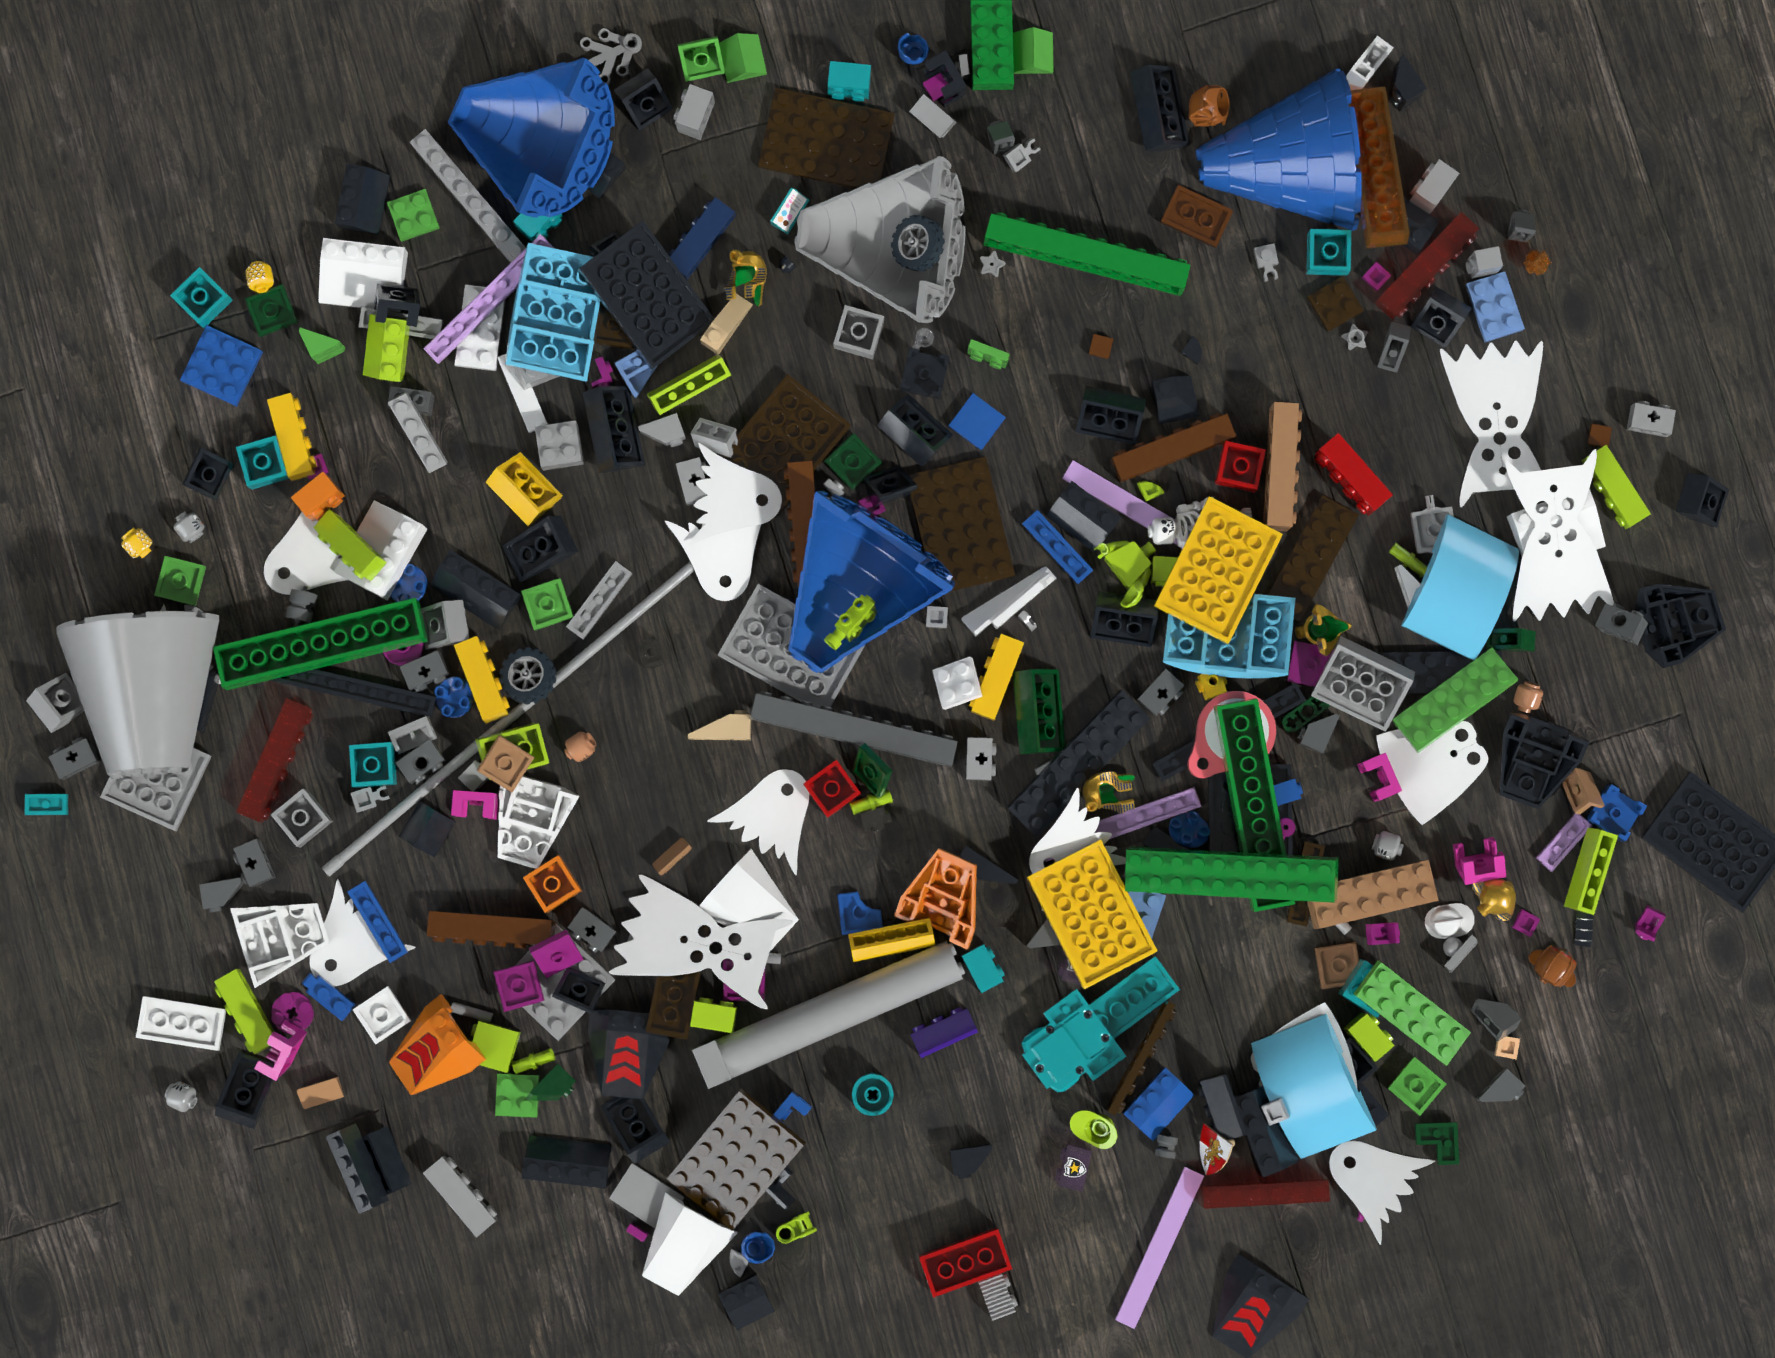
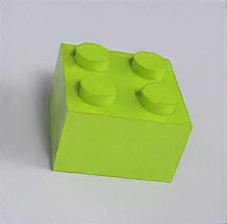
M701 997L699 1001H694L690 1026L733 1033L737 1007H733V1002L720 1001V1004H715L713 999Z
M1360 1013L1342 1029L1349 1037L1356 1041L1373 1062H1376L1394 1047V1044L1391 1042L1393 1038L1386 1030H1382L1377 1026L1380 1023L1372 1014Z

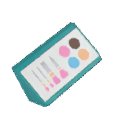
M791 187L772 217L771 225L788 235L796 223L800 211L806 207L809 199Z

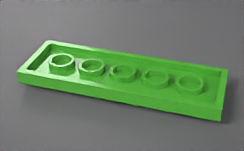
M1491 648L1392 719V722L1415 751L1419 753L1515 684L1518 678L1495 650Z
M1380 961L1375 963L1354 992L1357 998L1446 1066L1471 1033Z

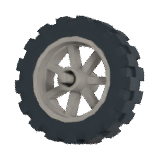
M922 215L909 216L910 218L903 219L902 223L897 225L896 232H893V242H891V248H893L892 255L896 257L895 261L904 268L913 271H926V268H932L933 264L939 261V256L943 253L944 249L942 247L945 244V239L942 235L944 233L939 228L940 225L934 222L933 219ZM916 251V257L913 258L912 255Z
M532 648L518 649L516 653H511L508 656L509 658L502 663L503 668L500 669L499 673L501 675V678H499L500 684L507 695L516 702H523L526 705H529L531 702L538 703L540 699H545L548 696L549 691L552 692L553 684L556 683V669L553 666V662L540 650H533ZM528 663H535L529 670ZM522 665H524V668L521 671L518 670ZM540 666L542 673H534ZM516 673L521 675L520 678L514 680ZM536 678H540L539 682L536 684ZM524 681L522 689L516 686L517 684ZM528 684H533L534 687L527 689Z

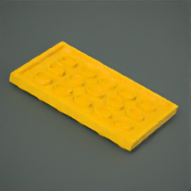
M1209 496L1154 607L1228 644L1283 534Z
M1101 840L1027 877L1083 989L1157 952Z

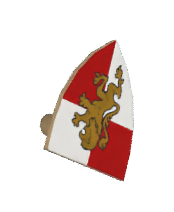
M1203 1124L1200 1137V1156L1205 1174L1210 1175L1218 1172L1225 1166L1235 1141L1234 1139L1226 1140L1207 1124Z

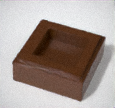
M1093 334L1088 355L1109 359L1113 338Z
M1591 424L1587 445L1597 447L1607 445L1609 447L1612 427Z

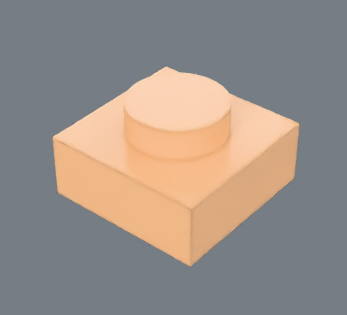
M1506 1036L1497 1041L1495 1055L1517 1059L1520 1039Z

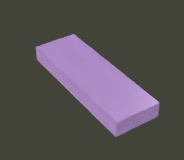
M1574 813L1536 856V859L1552 872L1586 834L1587 827L1591 828L1593 825L1583 816Z

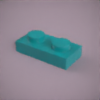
M25 794V815H68V794Z

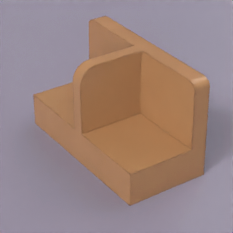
M1575 768L1562 782L1574 813L1580 815L1591 806L1598 808L1605 806L1590 772Z

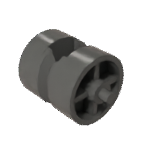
M304 586L301 590L291 589L289 601L291 605L287 606L285 618L294 620L295 626H299V623L312 622L314 612L311 608L315 606L318 595L307 591L308 586Z

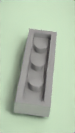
M361 307L359 327L368 328L369 314H376L374 308ZM387 311V316L404 319L408 317L406 313ZM418 316L417 327L410 326L409 335L434 339L442 331L443 319Z
M407 391L389 400L390 408L428 473L445 466L448 463Z
M615 561L566 627L584 640L632 576V573Z

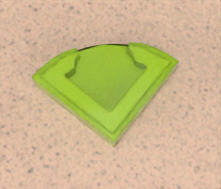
M1142 481L1137 483L1145 502L1164 494L1163 489L1152 482Z

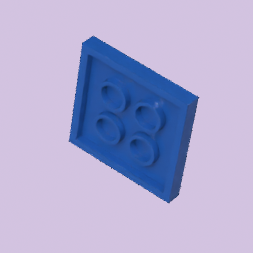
M206 325L180 381L237 407L263 351Z

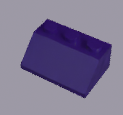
M961 1006L950 1011L951 1016L944 1018L941 1015L932 1019L933 1024L927 1027L921 1024L913 1028V1033L910 1035L921 1058L978 1033L967 1008L963 1010Z

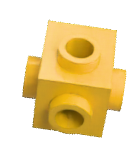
M1201 674L1197 677V689L1199 693H1203L1205 700L1215 698L1227 692L1225 687L1227 684L1226 677ZM1209 680L1213 681L1214 685H1211Z

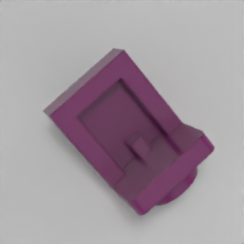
M599 357L595 361L602 379L591 383L593 389L610 386V383H613L610 376L613 370L609 360L604 361L603 357Z
M1646 905L1635 924V933L1643 940L1649 939L1654 942L1656 933L1666 918V914Z
M1398 923L1366 924L1367 945L1399 943L1400 930Z

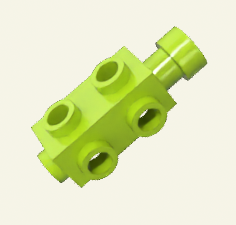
M861 594L859 598L853 601V605L840 615L839 620L835 624L836 629L833 633H829L824 638V641L832 649L837 650L844 638L849 642L857 638L862 633L865 625L872 622L876 616L875 601L870 596H863Z

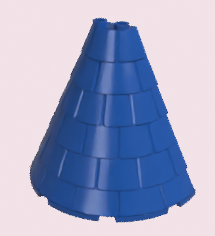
M582 57L569 63L562 62L531 72H520L507 77H500L462 87L448 120L450 127L462 140L469 152L473 154L480 166L487 171L505 198L509 199L516 212L534 218H538V216L553 217L568 211L584 199L582 194L588 187L593 188L606 166L613 143L609 137L610 128L615 126L614 106L607 83L602 82L599 76L600 71L586 58Z
M1340 69L1330 71L1317 81L1311 82L1273 106L1267 107L1247 121L1244 120L1224 134H1220L1202 144L1199 148H1196L1197 161L1201 162V168L1198 169L1199 180H1203V185L1206 187L1231 193L1251 201L1255 200L1278 209L1283 208L1328 224L1332 223L1351 231L1356 230L1359 224V217H1355V214L1361 212L1362 196L1360 168L1356 169V165L1359 164L1360 145L1355 108L1348 105L1351 104L1352 94L1345 73L1340 71Z
M817 491L814 494L803 571H801L798 598H796L794 621L788 647L793 658L806 662L808 668L815 673L824 672L847 655L865 646L869 641L887 632L891 627L931 604L935 599L950 592L955 586V581L952 580L953 576L949 570L933 554L927 551L923 553L921 551L922 545L911 536L882 517H870L871 512L867 508L836 494L829 498L827 497L828 493L825 491ZM861 594L863 596H870L875 601L874 605L877 610L874 620L865 625L862 633L857 638H854L851 642L844 638L837 650L832 649L824 641V638L836 629L835 624L839 620L840 615L845 613L853 605V601L859 598Z

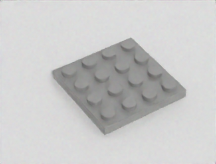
M193 748L189 768H182V772L169 773V770H163L160 775H149L148 773L143 774L141 777H130V775L123 776L121 779H110L109 777L100 798L177 831L212 756Z
M557 924L555 925V935L564 931ZM574 941L584 960L570 966V968L606 983L601 993L602 995L616 979ZM530 950L516 965L535 961ZM535 961L545 1001L524 1006L523 1008L559 1041L581 1018L585 1011L552 997L566 969L546 978Z

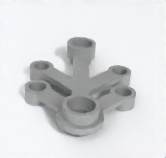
M603 28L598 33L599 39L602 42L610 40L620 45L612 48L594 42L588 37L582 38L580 45L584 51L594 50L601 53L588 61L594 66L605 62L603 71L599 76L600 78L607 77L608 81L606 83L609 85L611 82L610 74L616 57L624 53L622 62L617 66L616 72L621 78L628 76V66L632 54L639 52L642 47V41L638 35L630 33L626 36H621ZM606 32L608 33V37L602 38L601 34ZM585 41L590 42V45L588 47L583 46V43ZM634 41L636 44L634 47H629L628 43ZM621 68L626 69V72L624 74L619 73V70Z

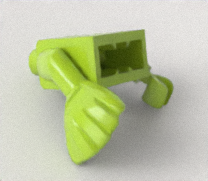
M1127 540L1114 541L1107 544L1100 543L1094 548V550L1098 549L1101 551V554L1097 557L1101 559L1105 556L1104 561L1128 590L1121 602V606L1129 608L1136 605L1141 600L1144 587L1149 581L1152 563L1148 557L1156 552L1155 548L1150 542H1147L1141 548H1139L1136 542L1130 543Z

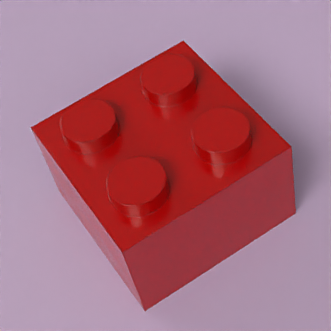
M1225 441L1222 447L1215 484L1255 493L1258 489L1266 449Z
M837 759L803 783L827 818L861 795V792Z

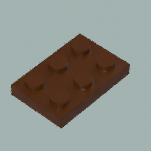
M1178 185L1160 223L1216 248L1234 210Z

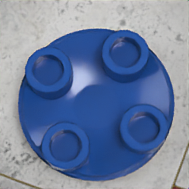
M407 564L390 595L395 602L416 598L419 601L427 589L425 573L417 566Z
M450 677L435 688L436 704L442 715L458 718L470 710L474 696L469 683L465 679Z
M1196 811L1179 814L1172 818L1169 823L1171 838L1181 846L1189 848L1199 847L1209 838V826L1199 817Z

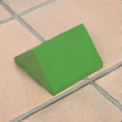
M1032 27L1013 33L1014 74L1053 73V32Z
M737 33L719 43L727 83L767 75L758 34Z
M718 36L677 44L685 82L725 73Z
M300 327L299 333L310 356L317 364L345 351V347L339 340Z

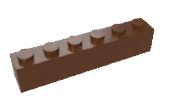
M1214 414L1209 417V421L1204 423L1202 420L1190 424L1191 427L1184 430L1181 427L1171 431L1172 435L1164 437V434L1153 438V442L1149 444L1141 442L1134 445L1133 450L1126 452V449L1114 453L1115 457H1112L1111 462L1119 482H1124L1221 445L1225 441L1234 440L1236 434L1228 414Z
M812 461L787 463L788 467H784L785 480L789 479V488H786V499L791 500V508H787L788 521L792 520L793 529H789L790 541H794L795 549H791L792 562H796L797 569L793 570V581L798 582V586L801 571H803L810 518H812L815 494Z
M429 911L427 936L433 938V942H445V939H453V943L465 944L467 940L473 941L474 945L483 946L486 945V942H494V946L506 947L507 943L514 944V948L526 949L527 945L534 946L554 936L556 922L542 919Z

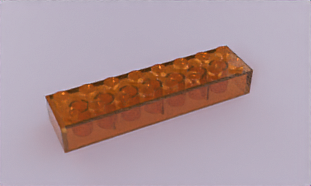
M1386 87L1351 90V104L1348 105L1355 108L1360 157L1356 169L1360 168L1362 178L1360 214L1366 249L1407 244L1410 232Z

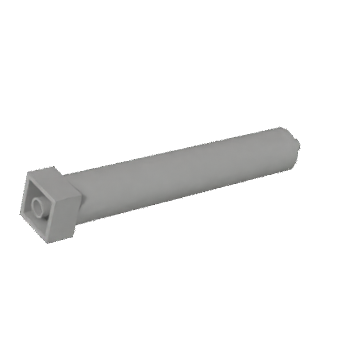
M944 941L693 1049V1054L708 1089L962 980V975L965 972L961 962L956 963L954 955H957L953 944H948L947 941Z

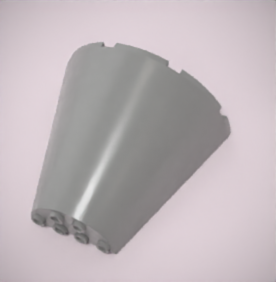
M155 611L142 613L141 615L120 613L87 617L79 622L72 620L56 627L58 640L110 779H121L123 776L129 775L130 777H141L143 774L148 773L149 775H160L163 770H169V773L182 772V768H189L219 624V615L210 613L196 615V612Z

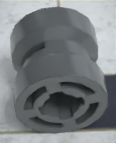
M1158 1134V1147L1155 1149L1154 1155L1175 1159L1176 1152L1174 1149L1178 1143V1138Z

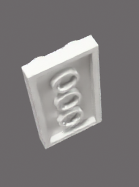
M465 285L462 310L486 287ZM505 300L457 346L455 366L496 371Z
M143 996L136 1038L219 1051L226 1009Z

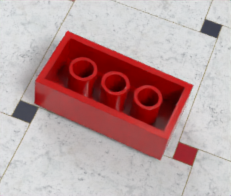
M1339 433L1315 453L1317 457L1315 460L1319 466L1325 467L1330 472L1329 477L1336 484L1340 483L1344 488L1342 490L1349 499H1354L1357 503V509L1363 515L1365 513L1368 516L1371 515L1393 496Z
M998 1227L919 1255L933 1298L1012 1269Z

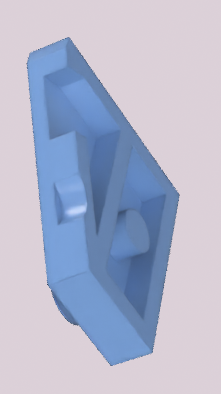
M638 351L615 363L634 398L639 395L657 368L656 366L654 369H650Z

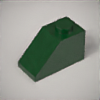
M1523 628L1493 629L1486 641V649L1535 652L1536 631Z
M557 1064L526 1098L529 1101H558L562 1096L567 1098L574 1090L572 1086L576 1080Z

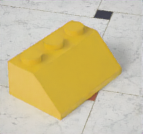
M521 452L498 466L486 481L489 487L527 526L540 519L563 496Z

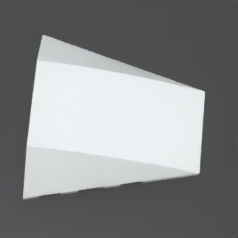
M524 775L513 793L500 786L498 858L535 869L539 868L577 802L579 795L564 787Z
M752 849L728 872L699 905L715 921L726 927L736 923L768 919H788L793 921L792 924L775 932L770 950L776 946L799 920Z
M317 903L230 908L254 988L329 944Z
M665 1192L642 1276L679 1296L738 1232L729 1229L721 1223L718 1224L685 1206L681 1200Z

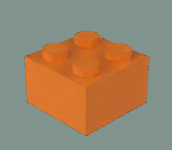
M321 472L295 493L291 499L311 521H319L328 509L340 505L345 495L326 473Z
M560 855L523 877L545 913L550 912L582 891Z

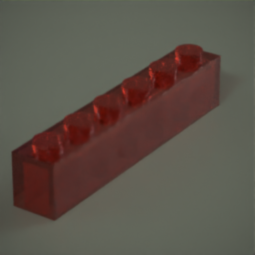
M1461 212L1378 298L1375 304L1392 320L1396 316L1400 318L1408 310L1406 305L1410 301L1415 303L1422 295L1420 291L1424 286L1428 289L1436 281L1434 276L1438 272L1442 274L1450 266L1447 262L1452 257L1456 260L1464 251L1462 247L1466 243L1470 245L1478 237L1475 233L1479 228Z
M286 698L236 813L261 823L269 818L271 813L269 807L272 800L276 801L280 792L278 789L279 784L284 782L287 777L288 771L286 768L289 762L292 763L295 759L296 751L294 750L297 743L300 744L304 738L305 733L303 730L305 725H309L312 720L311 708Z
M1309 1179L1201 1186L1202 1207L1210 1209L1330 1202L1329 1180Z

